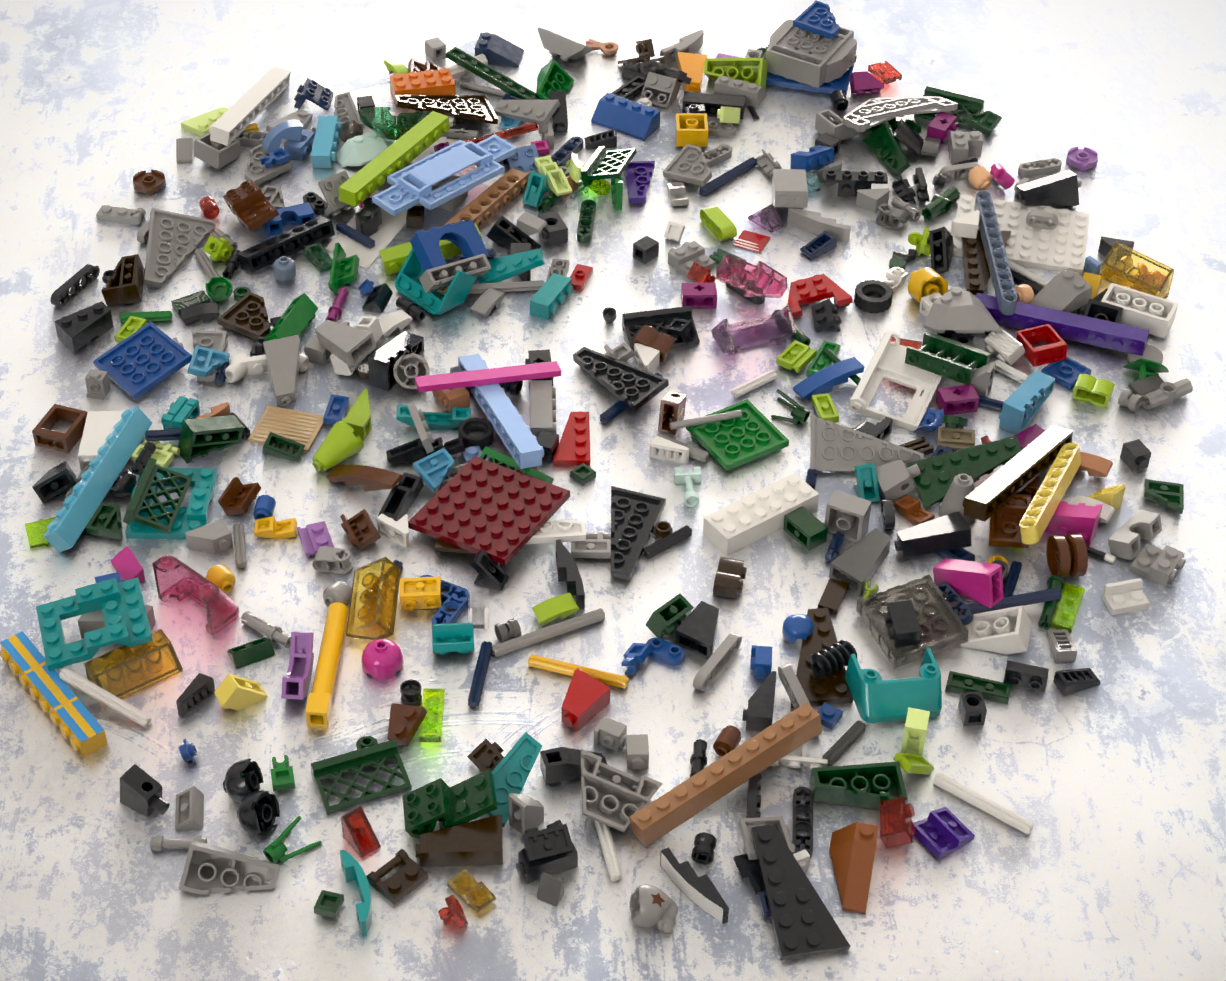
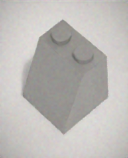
M805 169L772 170L771 202L774 207L807 208L808 188Z

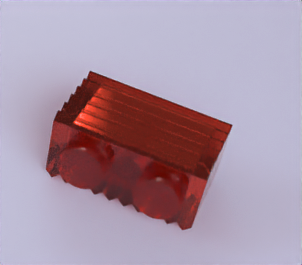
M904 796L889 799L888 801L884 800V802L880 801V838L885 847L892 848L913 843L912 835L915 834V826L912 817L915 816V811L912 803H908Z

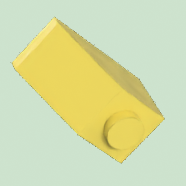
M228 674L214 692L219 700L218 703L223 708L237 711L261 702L268 697L259 682Z

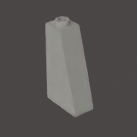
M330 320L324 321L314 329L319 344L350 367H354L377 348L373 334L369 331Z
M299 335L263 342L277 405H288L296 402L301 351Z

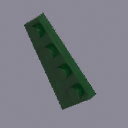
M884 121L862 140L896 175L899 176V174L910 167L887 121Z

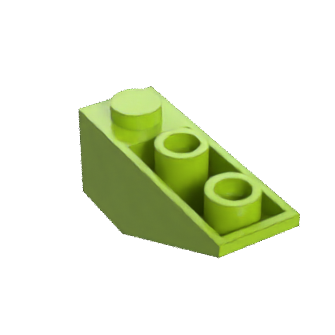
M364 389L361 395H358L355 404L350 407L349 413L342 419L343 422L355 430L353 432L355 437L360 436L362 441H365L372 430L367 389Z

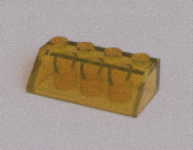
M1116 241L1102 263L1100 276L1110 283L1166 299L1169 295L1175 269Z
M387 557L354 570L346 629L347 637L377 640L394 634L401 569Z
M162 629L152 633L153 641L134 647L124 645L84 663L87 679L120 699L182 672L183 668L171 641Z

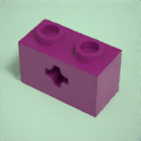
M939 112L928 125L927 137L940 138L941 144H944L950 137V131L957 130V116Z
M716 282L681 283L682 307L691 306L692 309H717Z
M973 384L969 386L938 388L936 403L939 410H944V416L977 412L980 398Z

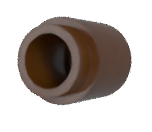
M732 725L726 726V728L721 730L713 744V749L717 755L723 757L737 748L741 741L740 730Z

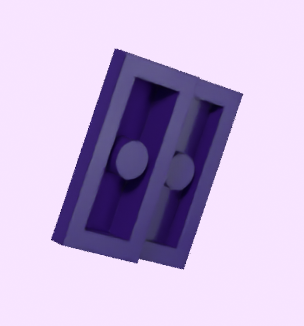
M947 807L930 811L928 818L912 823L909 828L910 832L937 859L946 857L959 850L975 837Z

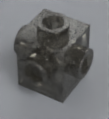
M352 120L351 122H345L341 126L339 136L345 143L347 139L363 135L362 126L356 123L355 120Z

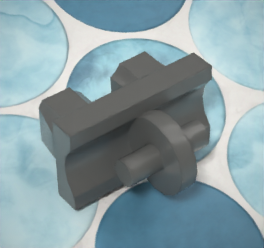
M659 56L639 64L640 73L647 75L648 72L656 73L657 69H667L665 66V56Z

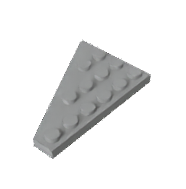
M152 208L150 212L143 284L160 288L215 229L217 221Z

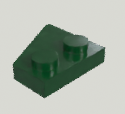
M988 110L975 114L973 118L967 116L963 123L982 132L984 135L990 136L1003 117Z
M1145 479V498L1179 514L1183 513L1184 484Z

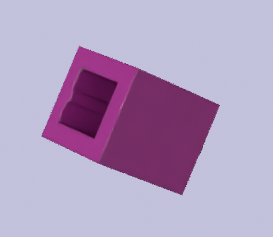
M868 71L853 72L849 75L851 94L864 95L866 92L878 94L884 88V84Z

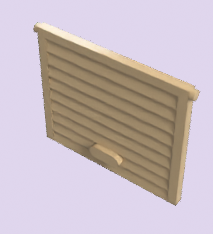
M270 405L265 406L266 410L249 436L248 441L264 444L269 433L272 432L304 444L303 452L308 453L324 425V415Z

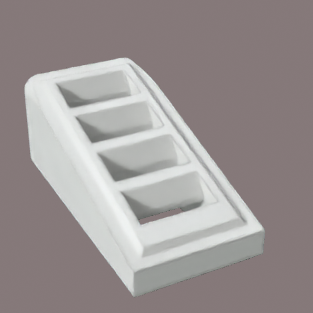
M656 436L650 443L649 457L688 464L690 448Z

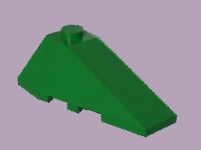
M553 59L541 68L537 76L536 94L542 100H549L550 91L566 92L571 89L574 80Z

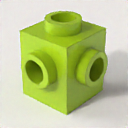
M210 235L203 251L210 254L209 258L216 262H219V260L226 262L234 247L229 245V241L225 238L220 237L218 239Z

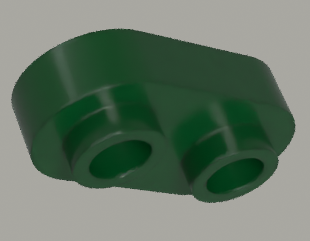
M942 416V424H945L946 428L964 429V427L968 426V419L958 416Z

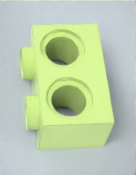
M908 707L901 753L923 755L930 711Z

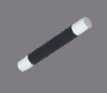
M1086 546L1088 555L1114 564L1116 556Z

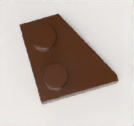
M392 703L387 739H395L397 745L408 746L428 713L427 710L421 706Z

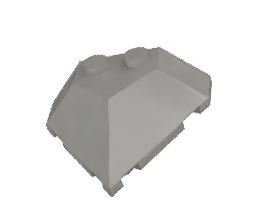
M959 287L952 288L934 301L923 324V328L936 333H945L946 330H956V333H985V331H995V334L1003 333L981 300Z

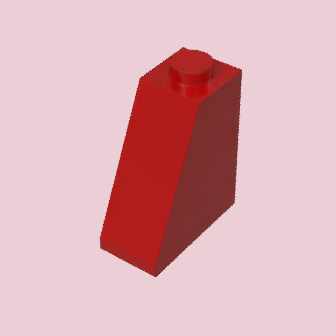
M577 668L574 671L561 707V721L566 726L579 731L610 703V687Z

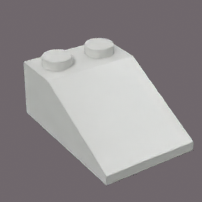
M1023 605L973 614V621L963 626L960 641L961 647L1007 655L1026 652L1028 649L1031 621Z

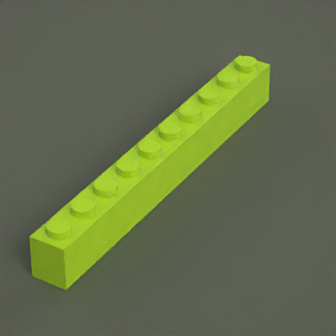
M432 111L339 186L340 201L357 207L387 182V176L403 169L447 133L450 128L449 117Z

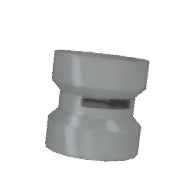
M1127 388L1123 390L1118 399L1120 406H1126L1134 413L1139 410L1143 402V396L1135 395Z

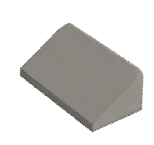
M193 786L176 795L175 830L202 829L204 822V794Z

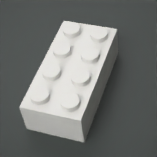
M1111 283L1101 300L1103 303L1123 308L1120 324L1150 330L1149 334L1162 338L1166 337L1171 328L1179 305L1177 302Z

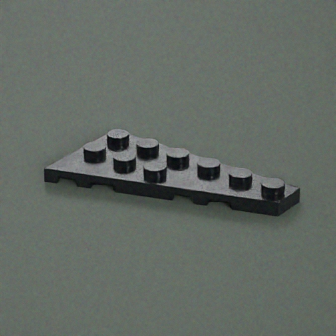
M583 347L573 354V361L634 412L669 386L668 379L589 348Z
M775 825L751 827V836L780 959L784 960L849 950L850 944Z

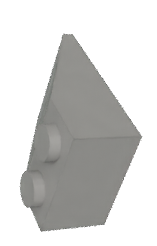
M1069 267L1057 274L1029 304L1072 313L1087 304L1089 299H1091L1092 286Z

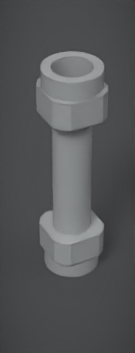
M156 835V837H151L150 849L163 852L164 848H189L193 840L207 844V837L195 836L194 839H164V836Z

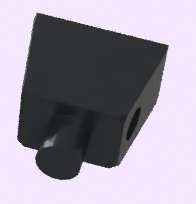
M134 764L120 777V803L145 817L150 816L154 811L163 815L168 810L170 803L162 799V785L139 766Z

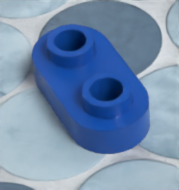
M651 638L646 643L651 645L653 651L649 656L672 666H678L685 660L684 649L661 638Z

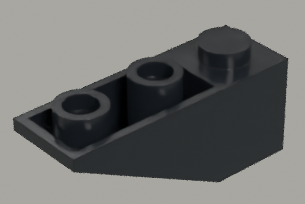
M558 747L540 751V769L545 784L581 778V750ZM591 752L602 757L601 762L607 764L604 753Z

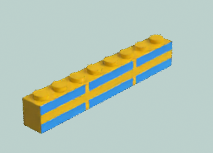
M23 631L0 642L2 649L0 656L4 663L8 662L13 674L19 675L22 685L24 687L28 686L33 699H38L42 710L49 712L52 722L60 726V730L65 738H70V742L76 751L79 750L85 757L108 745L105 730L68 685L59 678V674L55 670H48L46 659Z

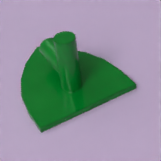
M1144 358L1123 366V368L1139 371L1138 380L1159 375L1158 373H1169L1168 368L1164 365Z

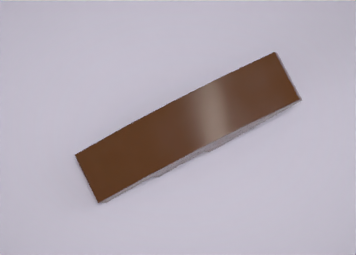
M336 465L327 475L330 483L344 481L347 487L362 486L365 492L393 489L403 478L401 474L363 465Z

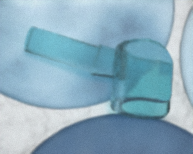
M583 181L578 184V190L570 195L571 199L581 193H588V188L583 185Z

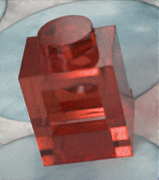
M696 262L693 263L686 276L697 283H712L716 280V277L710 274V269Z

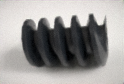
M840 640L824 650L822 649L818 653H814L810 658L811 669L814 675L822 680L825 676H830L832 673L837 672L838 669L841 670L848 666L850 655L855 654L857 658V652L850 642Z

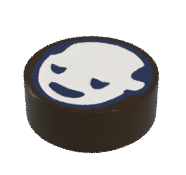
M361 363L356 368L357 376L362 379H369L368 363Z

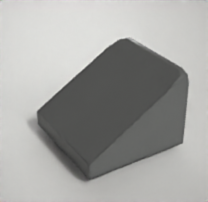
M543 872L537 892V899L557 906L564 895V880Z

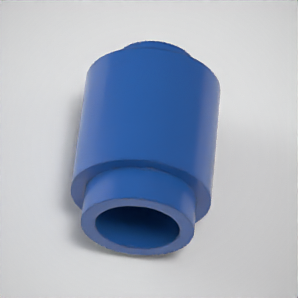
M261 495L257 498L253 512L255 520L273 516L276 501L273 497Z

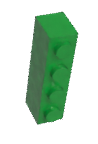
M305 293L298 296L291 302L264 341L299 335V338H301L300 334L309 327L308 323L316 317L315 313L318 307Z

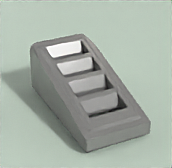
M1068 629L1047 630L1054 662H1075L1077 650Z

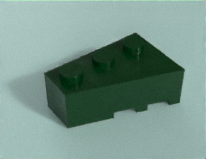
M235 415L183 420L178 444L180 456L186 463H190L193 458L201 455L202 457L208 456V452L218 449L220 451L241 443L244 426Z

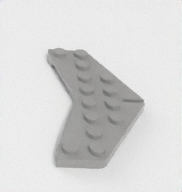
M943 97L872 98L843 117V124L848 128L855 129L857 132H865L866 129L896 117L934 112L950 113L953 110H957L958 103Z

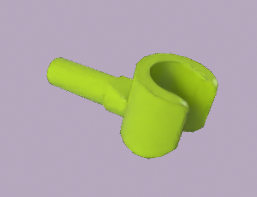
M871 581L865 583L867 590L860 601V605L864 606L869 596L879 591L877 583L872 589H869L872 585Z

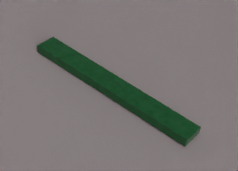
M457 47L446 53V58L511 96L522 100H542L535 92Z

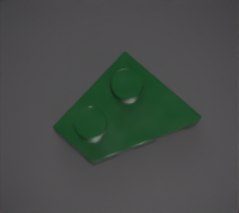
M101 502L85 527L86 534L122 540L120 505Z

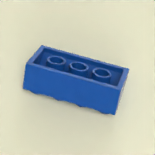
M606 93L599 99L591 123L644 141L660 127V110L612 93Z

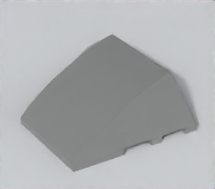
M581 749L582 815L624 832L631 823L629 817L641 810L663 783L644 775L641 778H637L602 763V757Z

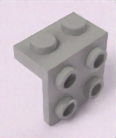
M346 171L318 182V186L329 206L323 211L326 217L331 214L334 217L342 213L341 210L343 209L348 211L354 208V206L341 202L339 199V186L349 179Z

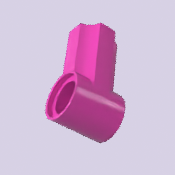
M994 163L990 167V174L1005 190L1013 186L1015 179L1002 164Z

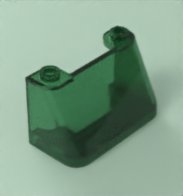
M390 107L360 108V120L381 138L396 141L431 112L400 113L397 116L396 124V116L390 114Z

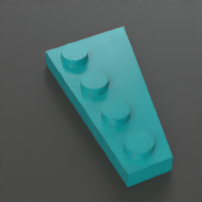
M535 249L487 259L491 269L484 277L479 278V283H498L545 264L543 252L541 249Z
M527 732L523 734L491 772L494 779L497 809L487 814L490 817L502 815V827H505L509 819L508 795L511 793H521L543 746Z

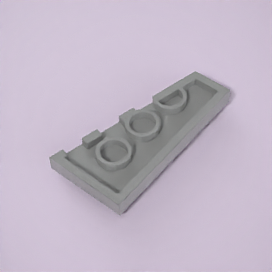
M350 91L335 95L334 115H338V120L342 124V130L339 131L340 136L364 129Z
M501 100L495 107L494 112L497 116L545 126L559 107L560 102L559 100Z

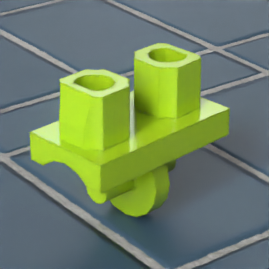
M927 227L924 228L923 235L918 232H912L908 236V242L916 246L917 257L920 254L930 256V229Z

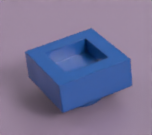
M825 702L817 711L820 714L821 725L831 730L843 716L842 710Z

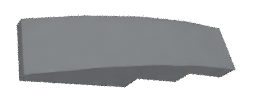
M796 208L788 209L787 223L817 236L826 231L836 241L849 243L851 226L837 224L836 219L821 217L819 212Z

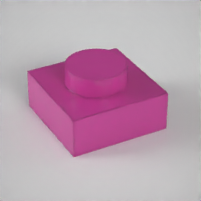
M547 140L531 142V145L535 144L539 156L550 154Z

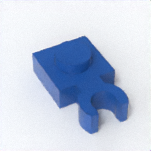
M280 148L268 153V156L260 158L261 165L265 164L266 168H271L273 164L277 166L291 160V155Z

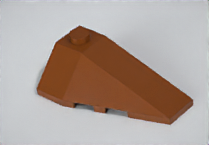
M855 822L832 832L829 855L830 859H832L834 876H836L842 911L866 914L879 830L877 825Z

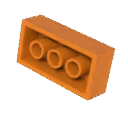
M450 68L390 75V91L393 101L395 100V95H456L455 82Z

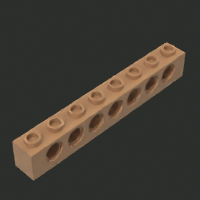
M511 168L444 225L448 223L453 225L461 220H473L478 229H481L483 225L526 190L528 174Z

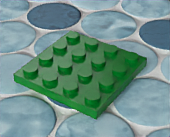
M748 399L708 414L714 415L741 410L742 417L686 427L689 433L726 471L789 446V440Z

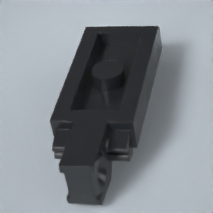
M921 167L915 168L913 184H916L917 199L919 203L930 202L923 170Z

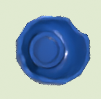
M805 614L790 615L783 622V638L791 644H795L796 640L800 638L805 641L813 633L814 624L811 618Z

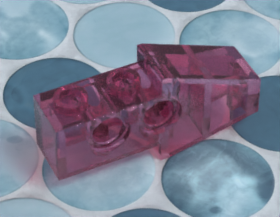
M725 254L716 268V279L722 283L733 285L738 289H743L745 297L781 298L787 290V277L762 261H759L757 265H753Z

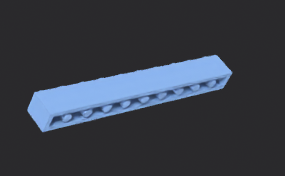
M479 354L458 357V366H461L463 372L489 369L486 361ZM499 383L471 386L470 392L519 468L541 466L544 449L538 444L536 436L532 435L529 426L525 424L523 417L519 415L517 408L511 403L510 397H507L504 388H501Z

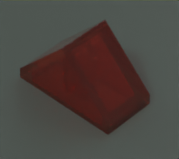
M362 806L341 817L343 838L361 858L381 847Z

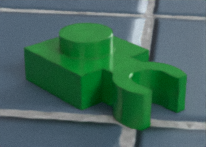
M284 755V761L281 763L276 761V757H273V769H270L273 792L295 788L293 767L289 766L288 756Z

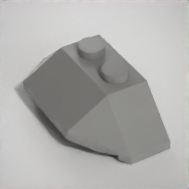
M541 27L537 29L543 48L549 51L548 54L553 56L560 55V59L565 61L569 59L576 60L592 51L591 47Z

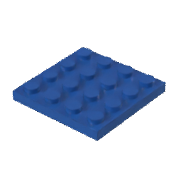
M150 322L95 359L93 363L100 371H107L110 380L134 400H137L190 363L192 355Z

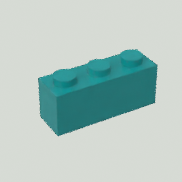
M553 273L530 299V315L549 320L557 312V309L564 304L566 298L572 294V278Z

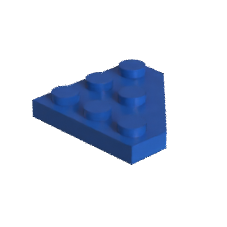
M817 0L793 20V26L828 39H833L840 32V26L836 23V18L833 12L831 13L829 4Z

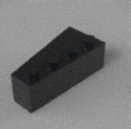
M404 331L368 356L370 385L389 391L396 384L393 372L396 361L401 356L410 353L421 355L424 352V337Z

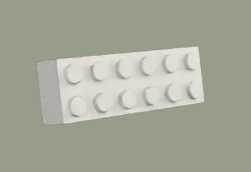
M793 473L705 516L703 519V535L725 556H728L784 528L786 514L802 506L811 513L816 512L818 509L819 493L796 473Z

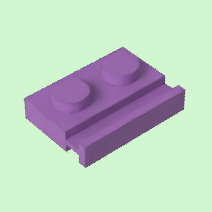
M325 521L306 525L305 528L297 527L306 558L316 555L318 548L321 546L334 548Z

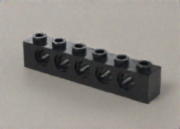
M319 216L237 253L241 269L253 273L273 264L276 259L282 256L288 257L334 236L332 220Z

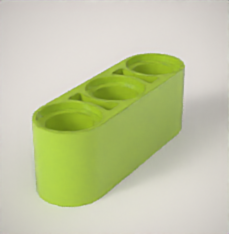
M718 206L700 210L701 221L719 241L737 236L736 226Z

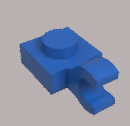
M632 643L624 653V660L621 663V666H627L625 675H633L636 672L637 663H643L653 651L650 644Z

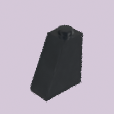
M550 91L549 100H559L560 102L559 107L550 118L553 132L568 131L565 91Z
M701 601L676 629L675 644L708 660L714 651L719 609Z
M557 820V821L554 822V823L559 822L560 825H563L562 822H561V820ZM573 845L574 850L571 853L528 863L525 848H523L518 853L516 869L519 876H523L526 883L529 884L540 880L543 872L555 875L578 867V852Z

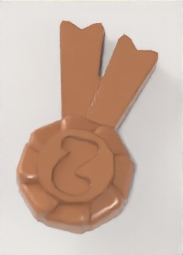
M593 39L586 41V46L591 47L592 51L601 50L604 54L612 55L616 54L619 50V45L614 42L602 43Z

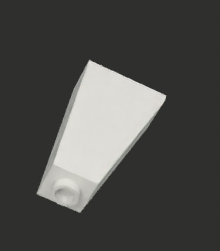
M88 411L78 452L80 470L90 466V461L98 455V449L105 444L106 437L113 432L114 425L121 420V415L124 411Z

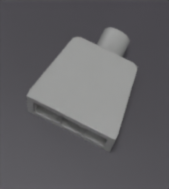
M902 460L875 467L877 480L886 499H892L893 502L914 490L915 486L912 478L921 474L917 464L906 468Z

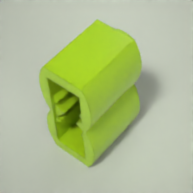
M1079 374L1072 397L1082 402H1091L1097 406L1107 407L1115 384L1105 379H1096L1088 374Z

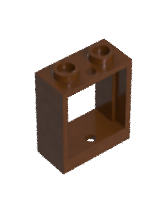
M54 404L32 430L35 445L69 453L83 435L88 412ZM58 420L73 423L66 433L51 430Z

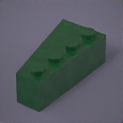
M899 761L812 768L809 784L813 793V801L904 813L908 797Z

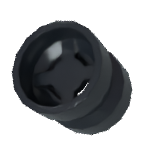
M523 381L499 383L501 388H504L505 392L510 391V394L517 396L522 389Z
M410 679L400 685L401 704L420 706L422 704V689L418 681Z
M703 832L695 836V847L692 849L691 858L696 863L702 865L712 863L717 839L712 834Z

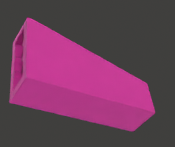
M945 558L933 567L934 584L936 585L948 583L957 594L989 608H992L1004 599L1002 565Z

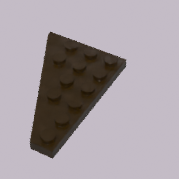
M395 95L394 101L397 107L430 113L434 111L446 116L498 124V117L486 95Z

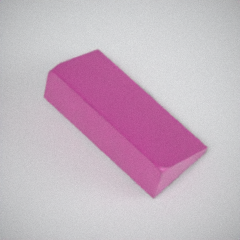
M128 546L111 560V564L119 572L122 580L125 579L127 581L137 577L139 582L145 580L144 570Z

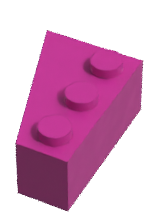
M1061 501L1044 532L1053 535H1063L1064 537L1067 534L1080 533L1086 546H1090L1097 533L1103 504L1086 506L1085 503L1072 505Z

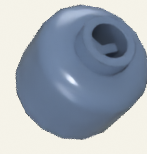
M282 256L275 260L273 270L277 280L287 283L295 278L296 265L293 259Z

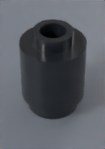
M841 90L834 91L830 96L832 105L836 111L843 112L848 108L846 95Z

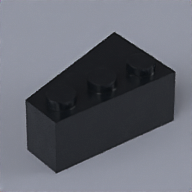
M102 301L54 321L58 339L74 355L78 354L79 349L84 345L86 347L90 345V341L93 338H99L114 327L111 310Z

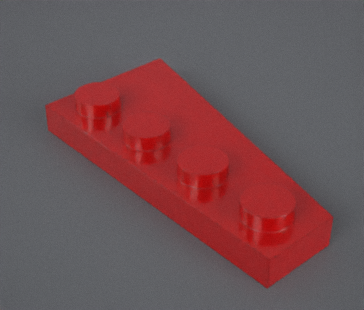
M571 412L555 453L553 466H579L582 463L590 466L589 412Z

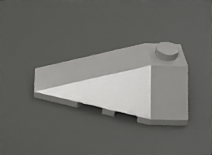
M193 840L189 847L179 890L205 895L221 892L275 889L281 865Z

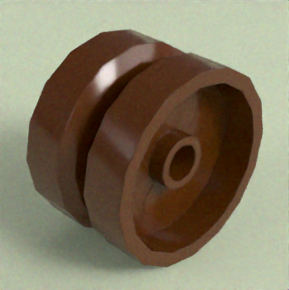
M1080 533L1067 534L1066 537L1063 535L1050 536L1046 545V557L1051 576H1058L1060 578H1067L1068 575L1071 577L1084 576L1088 567V554L1083 536Z

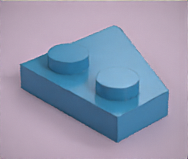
M442 448L414 462L412 468L434 493L453 468L455 460Z

